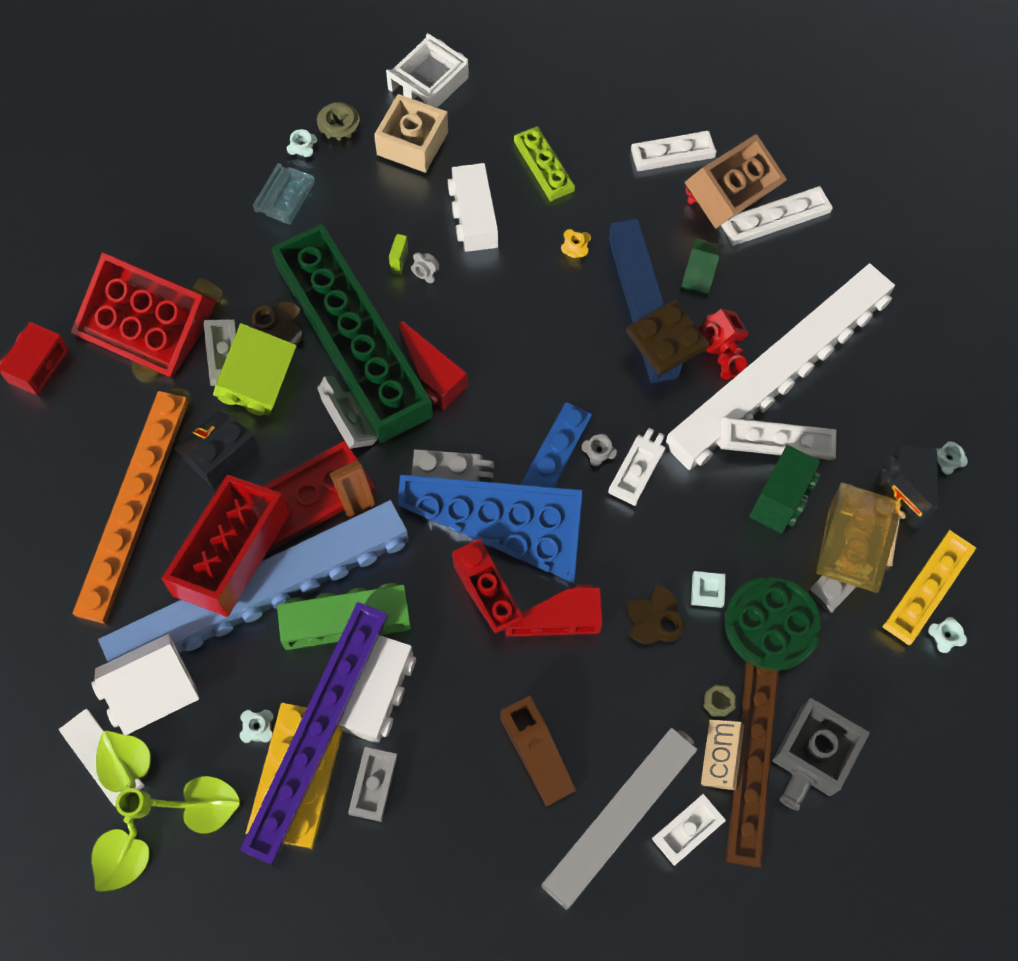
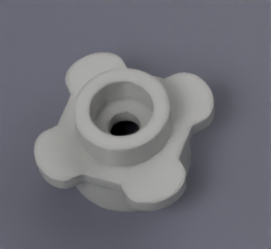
M415 253L413 255L415 261L411 266L412 272L417 277L425 279L426 282L433 283L435 281L434 274L439 270L438 261L429 253Z
M600 433L593 436L589 441L586 440L582 443V451L588 454L590 464L593 466H600L603 461L616 457L617 450L612 447V443L606 434ZM601 448L602 451L598 452L596 449Z

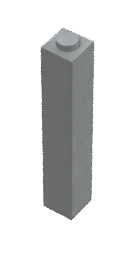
M671 728L543 882L541 887L566 910L570 908L697 751V748L693 746L694 741L681 730L676 732Z

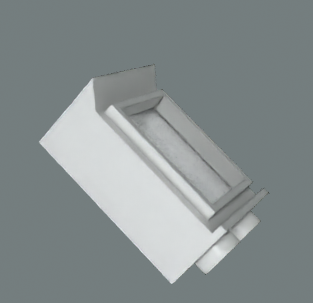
M427 34L426 38L392 70H386L388 90L393 92L402 85L405 97L415 99L418 96L423 99V103L436 108L469 78L468 59L462 53L454 51L442 40L436 39L430 34Z

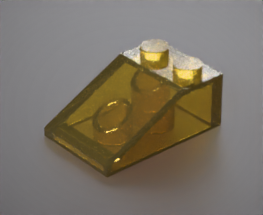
M841 483L830 504L816 574L878 593L896 533L901 501Z

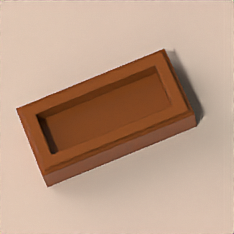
M358 460L330 473L348 520L377 507L362 465Z

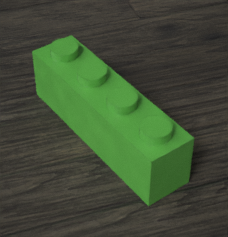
M386 583L381 585L379 589L374 590L355 588L349 590L348 594L336 596L334 593H323L318 595L317 599L291 598L286 600L285 604L277 605L280 639L285 650L338 642L357 601L387 613L388 618L380 635L411 630L404 585L398 586L396 583Z

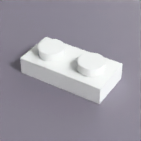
M702 794L656 834L652 840L675 866L726 820L706 796Z

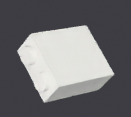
M169 634L95 668V681L91 682L99 700L105 698L110 708L106 711L113 727L120 726L124 735L199 700L197 687Z

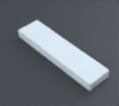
M821 186L739 213L721 226L732 246L831 213L833 207Z
M727 417L721 419L720 449L781 455L786 445H789L816 459H836V429Z

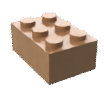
M755 134L701 168L685 181V184L716 229L787 181V179L758 135Z

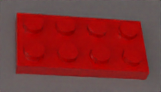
M346 441L339 443L262 486L282 493L290 512L270 546L269 552L344 511L330 473L357 460ZM364 471L371 491L374 494L376 492V488L373 485L370 478L368 477V475L366 474V472Z

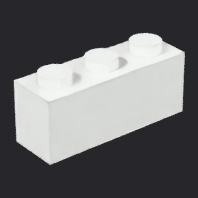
M485 164L452 167V179H447L449 195H455L456 200L452 202L454 219L459 218L460 222L459 225H456L458 242L463 241L465 252L498 248V230Z
M379 635L340 721L339 726L343 732L376 744L380 743L382 736H388L393 723V718L390 717L393 706H399L404 695L405 688L401 687L405 675L410 676L416 663V658L412 657V646Z

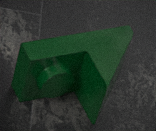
M698 238L695 239L682 282V290L708 297L723 245Z

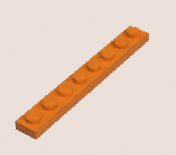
M161 391L157 392L73 610V614L76 617L103 624L107 623L189 402L186 397Z

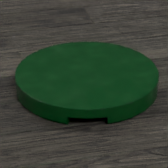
M763 576L746 582L734 593L725 612V630L734 650L748 663L765 670H786L805 661L818 645L821 631L820 612L814 599L799 584L789 579L764 578Z

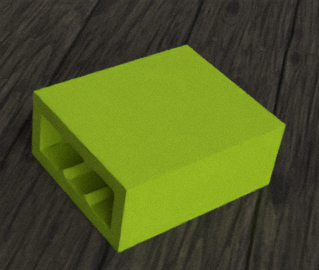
M240 323L216 382L213 395L217 396L225 404L243 406L254 415L263 416L264 414L269 416L297 345Z

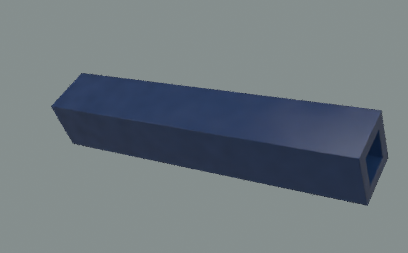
M638 219L620 220L616 223H611L608 240L634 323L665 305ZM643 355L651 383L679 378L683 364L659 376Z

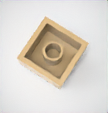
M397 94L374 134L377 155L426 173L448 134L447 111Z

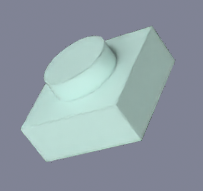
M694 571L692 575L691 605L722 608L725 600V574Z

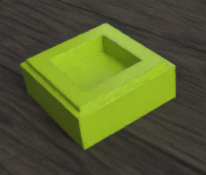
M397 234L395 236L389 254L391 272L400 275L408 254L407 236Z

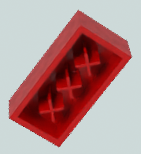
M227 475L161 578L172 596L228 618L290 514L282 493Z

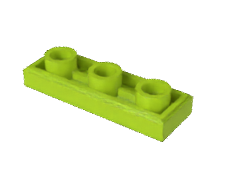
M538 126L514 135L516 146L550 201L574 192L575 185Z

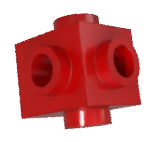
M720 309L716 313L708 315L703 320V324L698 327L699 331L709 342L708 349L705 351L712 354L720 355L721 353L728 354L733 352L738 347L737 344L750 335L736 311Z

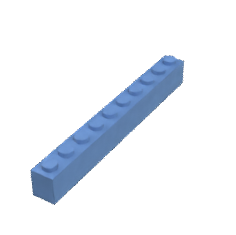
M390 500L261 561L228 618L189 602L179 600L99 638V643L107 662L167 634L170 635L179 653L184 650H195L203 645V641L213 636L220 637L226 635L233 630V626L244 621L247 623L255 621L262 616V612L273 607L277 608V605L285 604V601L302 593L310 594L319 589L320 584L331 579L333 581L339 580L355 567L368 566L375 562L378 556L386 552L395 553L401 550L405 543L409 542L407 530Z

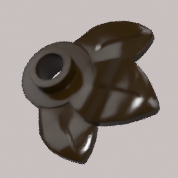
M281 302L274 307L270 305L260 306L254 311L252 324L255 329L295 345L303 341L302 330L294 321L301 312V308L296 304ZM271 316V321L265 325L263 323L264 319Z
M656 585L651 601L629 600L627 602V611L631 620L636 624L629 635L642 644H652L658 640L665 642L678 640L684 632L685 624L682 617L677 613L678 602L675 596L665 587ZM663 624H672L674 630L670 632L664 630Z

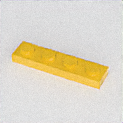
M949 530L882 627L906 644L910 645L913 643L976 547Z

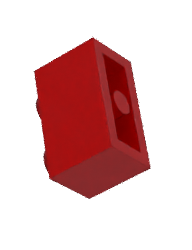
M29 322L25 330L21 331L17 336L16 343L12 349L2 358L0 373L7 383L38 396L69 348L61 335Z

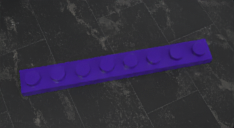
M357 601L240 851L274 865L388 618L387 613Z

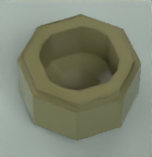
M716 684L705 693L704 708L712 717L725 718L736 708V695L729 686Z

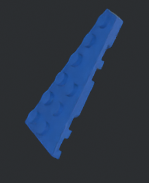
M400 475L398 506L438 522L475 540L481 539L482 543L557 575L571 583H575L583 490Z

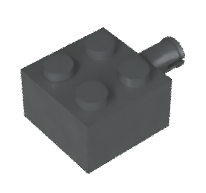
M810 697L801 706L772 759V762L793 775L779 800L787 807L798 811L811 786H814L828 796L838 792L842 788L870 732Z

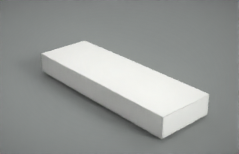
M709 131L635 143L631 146L637 171L715 158L716 149Z
M85 709L58 730L111 803L116 807V799L120 792H111L105 789L98 779L96 770L97 747L104 730L91 712ZM140 779L135 780V789L140 790L145 786Z

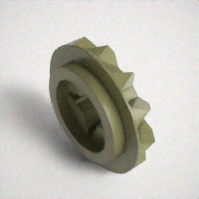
M329 104L317 116V125L320 133H324L328 139L336 137L340 141L341 137L346 136L350 138L353 132H358L360 117L357 110L349 104ZM334 117H335L336 120H338V121H340V122L343 121V125H344V126H339V124H334Z

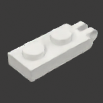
M648 428L644 437L638 434L608 491L609 494L636 506L666 448L661 445L665 438L664 434L659 433L655 442L650 440L655 431L652 428Z

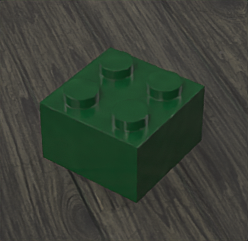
M786 445L749 517L781 534L787 524L793 527L821 475L816 472L821 461Z

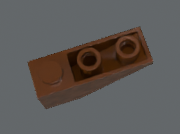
M529 695L500 711V720L546 807L576 792L548 728L531 696Z

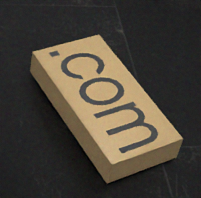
M709 720L701 785L704 787L736 790L744 732L743 723Z

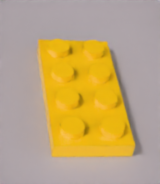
M281 703L246 834L250 830L307 709L305 707ZM339 724L284 841L286 844L310 849L314 847L343 732Z

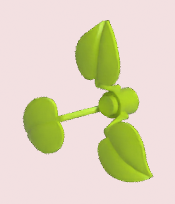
M107 730L103 731L96 753L97 776L105 789L111 792H120L116 799V808L121 815L125 816L124 822L127 823L130 834L121 829H114L102 834L96 841L92 852L95 890L112 891L120 889L136 880L146 869L149 862L150 849L146 842L135 839L137 831L133 822L134 818L138 819L146 816L152 806L185 808L183 818L188 828L201 834L212 833L224 826L239 808L241 800L237 792L229 784L218 778L203 776L195 778L186 784L184 788V802L151 799L147 792L135 789V780L144 777L150 768L151 753L148 746L134 736L118 734Z

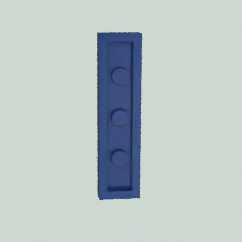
M566 402L520 485L555 488L592 419V414Z

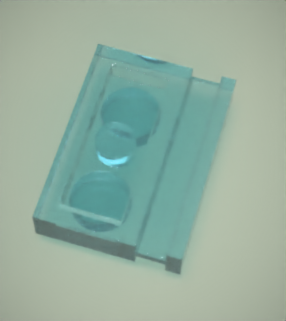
M278 163L253 204L254 211L257 213L259 211L263 212L268 217L291 225L315 183L314 176L290 167L286 169Z

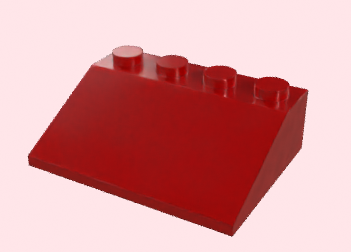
M102 252L71 333L173 378L204 331V321L209 320L217 300Z

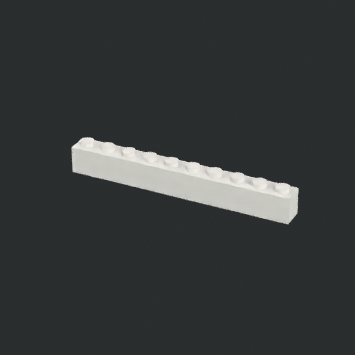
M869 263L668 434L664 447L689 471L697 464L703 466L712 457V451L721 445V419L727 417L754 420V415L759 410L763 413L769 409L775 401L774 397L779 393L782 395L786 394L794 386V380L797 377L801 376L804 378L815 367L814 363L819 358L824 361L834 351V345L838 342L841 344L845 343L854 333L853 329L858 325L863 327L867 324L876 309L879 311L883 310L892 300L890 294L895 285Z

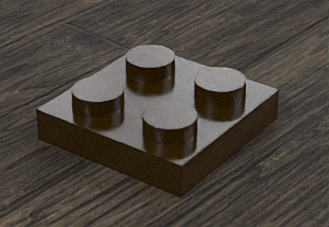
M676 300L627 326L626 333L659 376L707 350L709 342Z

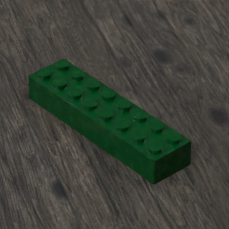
M320 224L271 247L276 267L375 431L380 443L432 418V401L324 225Z

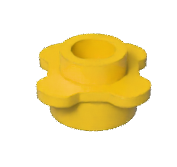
M566 230L564 232L565 243L561 246L562 252L573 258L586 256L589 251L587 244L591 241L590 234Z

